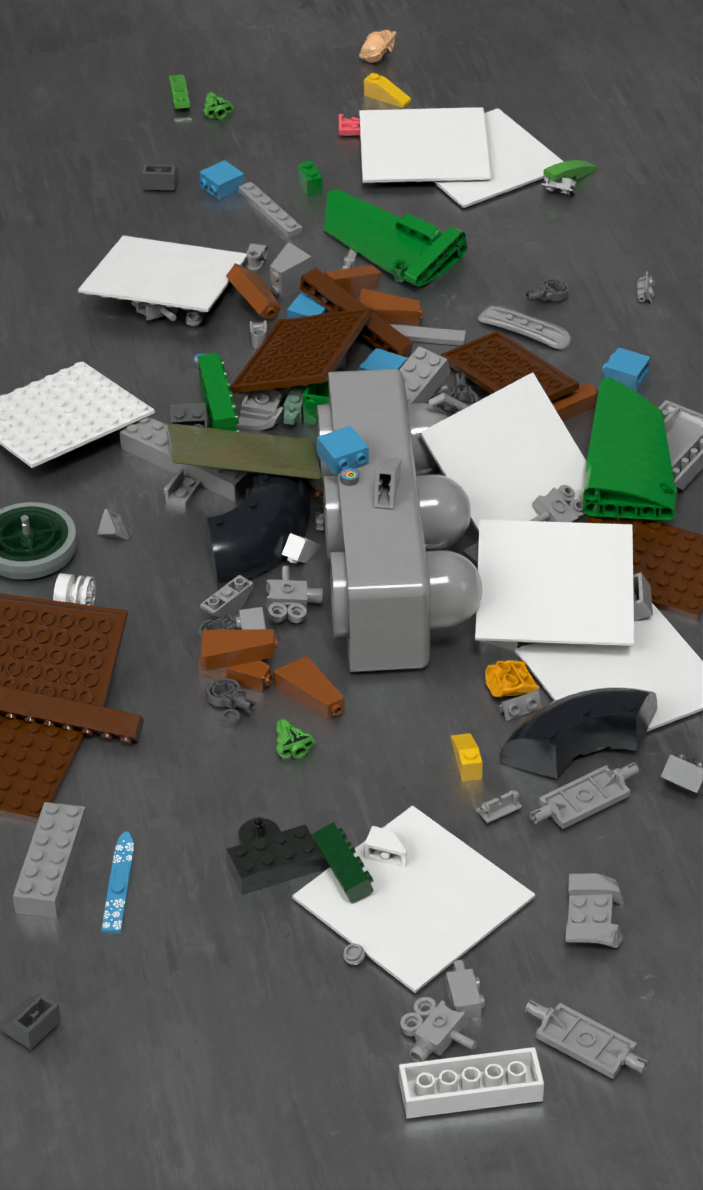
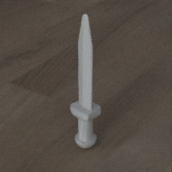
M351 248L348 256L344 257L342 269L355 267L357 252Z

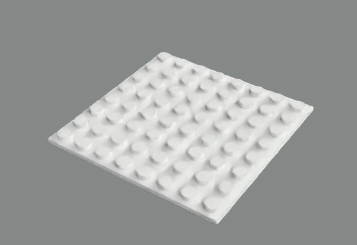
M483 107L360 110L363 183L483 181L491 179Z
M497 108L484 113L491 179L483 181H436L434 183L461 207L465 208L545 178V175H543L545 168L564 161Z
M122 236L81 285L78 292L85 295H100L103 298L113 297L118 300H132L136 303L146 302L151 305L160 304L166 307H179L183 310L193 309L199 312H208L230 282L226 277L227 273L235 263L242 266L247 257L246 253Z
M78 362L72 367L61 369L58 373L48 375L44 379L31 382L23 388H17L14 392L0 396V445L33 468L155 413V410L86 363Z
M533 372L419 433L443 475L458 483L467 494L471 506L470 520L478 533L479 519L530 521L539 516V512L532 503L539 495L546 496L554 487L558 489L561 485L570 486L575 492L574 499L583 502L587 461Z
M479 519L478 572L481 577L483 592L480 605L476 610L475 640L634 646L633 533L631 524Z
M653 603L652 616L634 621V646L533 642L515 649V653L526 663L527 668L554 701L581 691L610 687L634 688L655 692L657 696V711L646 732L703 710V661ZM609 746L600 747V748H597V749H598V750H601V749H604V748L609 747Z
M412 805L383 827L393 830L407 850L406 867L366 859V841H364L355 848L356 853L354 856L361 858L365 866L362 868L363 871H369L373 882H371L373 892L351 904L332 870L328 868L292 895V898L349 943L361 945L365 950L366 956L416 993L534 899L535 894Z

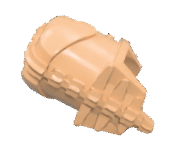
M384 30L370 33L361 48L359 58L369 63H379L384 54L392 52L391 50L395 43L394 36H396L397 32Z

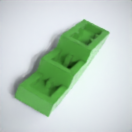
M184 75L169 76L175 109L190 108Z
M584 160L564 161L545 168L543 175L554 181L560 178H571L576 181L597 170V166Z

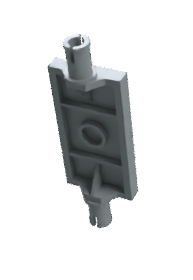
M631 762L620 769L610 770L605 765L539 797L538 804L541 807L530 812L531 820L537 824L551 817L564 829L629 797L631 790L625 785V780L639 774L638 766Z
M531 999L530 1003L528 1002L525 1012L539 1018L542 1023L536 1031V1038L612 1079L615 1078L625 1065L639 1071L641 1074H644V1071L647 1070L649 1061L634 1054L637 1049L636 1042L561 1003L556 1008H546Z

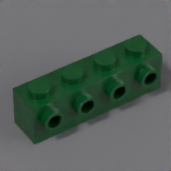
M333 822L311 834L351 904L374 891L371 886L373 879L368 870L363 871L362 868L365 866L361 858L354 856L356 851L351 842L346 843L345 840L348 838L342 827L338 829Z

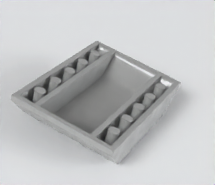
M665 400L658 408L663 413L675 487L683 490L703 469V414Z

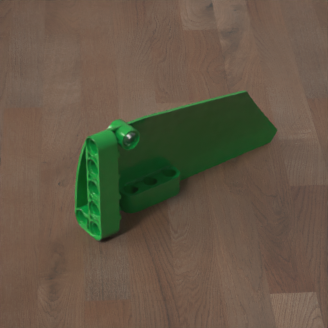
M339 189L327 191L324 231L377 266L393 274L396 281H406L417 287L425 285L448 271L467 252L466 234L461 230L450 227L441 233L435 225L406 213L399 218Z
M611 377L600 380L586 464V481L583 493V510L585 514L596 517L665 521L673 519L677 507V488L674 483L662 411L646 398Z

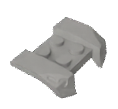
M282 387L276 390L266 389L260 392H246L241 404L237 427L255 431L274 427L275 424L281 421L283 407L279 408L282 399L287 398L291 388Z
M597 873L569 874L568 923H566V942L600 943L612 948H618L623 940V936L619 926L612 924L613 901L620 905H625L618 883L613 878Z

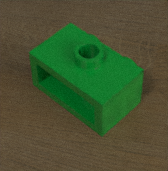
M313 161L298 163V181L307 197L323 194L322 174L320 170L318 171Z

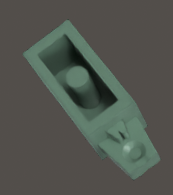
M299 385L290 389L284 403L285 424H302L304 419L303 394L307 386Z

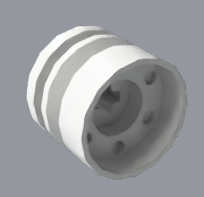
M60 573L58 575L54 588V601L94 606L96 597L94 577L88 576L85 579L84 576H79L76 581L75 576L72 574Z

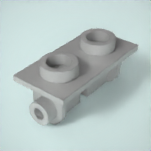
M545 176L544 182L546 184L542 183V186L546 188V191L555 192L557 190L561 191V194L564 195L575 194L573 188L576 187L577 182L574 179L562 178V182L559 183L560 179L554 181Z
M646 271V276L640 277L637 281V299L640 302L650 300L651 304H653L655 281Z
M539 690L503 701L499 705V710L501 713L504 712L506 721L542 708Z
M510 790L508 793L501 795L500 799L495 798L488 802H483L482 806L477 808L476 811L488 824L521 809L522 805L517 801V798H519L518 792Z

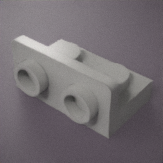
M179 468L177 473L173 474L169 484L164 487L163 493L166 503L186 508L200 489L201 481L185 477L184 469Z

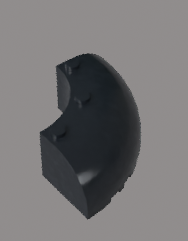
M265 473L253 474V488L243 503L227 513L207 518L209 555L218 589L224 587L238 575L253 580L257 578V575L265 571L268 573L278 567V563L288 558L282 555L290 533L305 538L310 520V499L308 489L299 477Z
M610 687L581 691L555 700L530 715L515 729L501 749L500 764L558 779L563 770L572 763V759L580 754L584 756L598 751L597 748L610 746L611 749L637 751L657 711V696L655 692L642 689Z

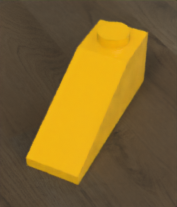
M371 73L364 79V96L404 108L411 102L409 96L384 76Z
M471 733L451 735L461 781L482 779V759L479 748Z

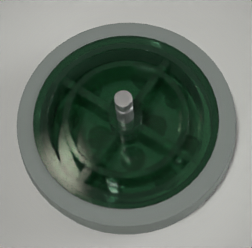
M39 502L18 503L0 509L1 576L13 579L44 577L60 570L73 558L77 548V531L72 518L65 511L56 506Z

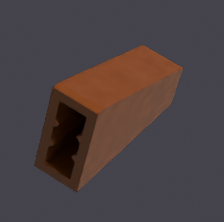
M235 263L226 275L227 279L260 316L272 321L282 307L261 275Z
M373 265L324 272L328 278L354 298L360 296L361 289L373 290L378 288L381 278V272Z
M361 289L359 301L366 307L371 308L375 314L388 324H420V318H423L424 315L421 301Z
M592 383L579 385L578 390L551 401L561 420L565 421L596 408L598 390L594 389Z
M274 629L203 630L201 649L202 671L273 658L274 649H278V637H274Z
M201 655L198 658L199 674L215 679H234L241 687L261 693L272 683L271 668L261 660L202 671Z
M308 656L273 670V683L276 688L327 720L345 712L344 697Z

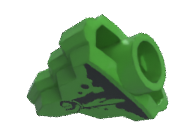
M210 92L206 96V104L203 110L205 116L209 119H223L232 113L234 106L229 101H225L223 98L215 95V93Z
M285 719L277 721L276 730L279 736L276 738L278 744L276 750L280 757L285 759L293 756L295 759H301L316 744V740L311 734L305 733L302 729L295 728L292 723Z

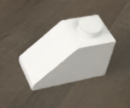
M290 533L282 555L287 556V561L298 564V561L306 563L320 549L321 545Z
M372 826L365 842L366 859L406 867L407 850L393 830Z

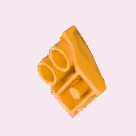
M497 661L494 665H488L485 670L486 685L495 697L526 694L537 691L540 687L536 685L525 666L526 663L523 661Z

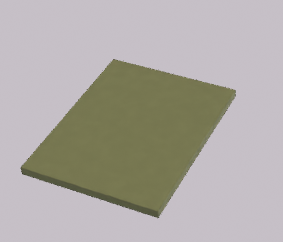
M168 423L167 432L173 463L318 480L321 478V471L310 440Z

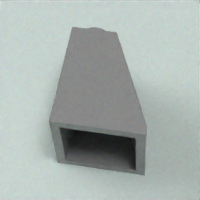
M290 242L286 244L270 265L271 292L281 300L300 291L301 276L312 270V257Z

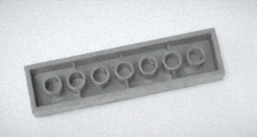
M149 416L129 424L120 431L121 449L174 474L177 473L179 468H183L185 477L200 480L202 487L232 501H237L246 493V484H253V474H257L256 472L173 463L167 432L168 425Z

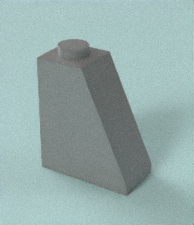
M382 457L375 474L374 507L394 508L401 476L402 459Z

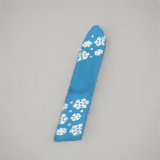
M123 832L115 846L101 932L121 933L134 853V843L129 832Z

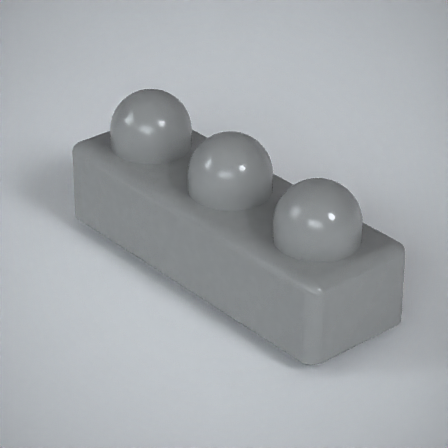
M398 369L328 372L329 404L317 405L318 436L352 426L369 447V464L354 468L359 472V481L350 486L342 484L340 474L334 475L319 456L320 479L324 498L327 559L330 560L334 638H347L350 673L422 669L428 665L430 660V630L457 627L469 620L478 609L483 592L480 574L473 563L459 553L442 550L457 543L467 531L471 519L469 498L463 488L454 480L437 475L442 471L419 434L450 416L431 407L428 403L407 404L404 376ZM382 457L402 459L401 476L393 509L374 507L375 474Z

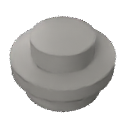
M191 311L187 313L185 322L190 326H197L202 323V316L197 311Z
M349 944L343 953L344 960L350 965H357L364 960L365 950L359 944Z

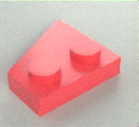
M339 114V136H361L360 119L351 117L350 120L344 118L343 114Z

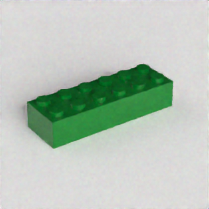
M219 353L198 355L199 383L204 403H206L210 427L213 429L239 431L237 424H239L238 414L236 413L235 402H233L232 391H230L229 380L226 381L227 372L224 367V360H220Z

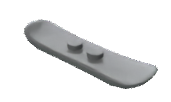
M489 306L478 317L479 322L517 332L556 349H565L571 342L570 334L561 326L505 306Z

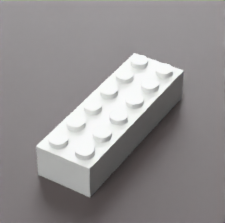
M535 1047L399 1064V1083L406 1119L543 1101L544 1082Z

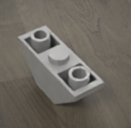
M238 575L202 602L200 608L220 618L228 614L234 616L239 610H242L254 584Z

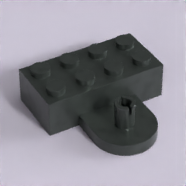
M257 817L248 820L240 827L238 832L240 845L226 849L227 866L242 895L322 870L321 852L306 824L281 832L275 822Z

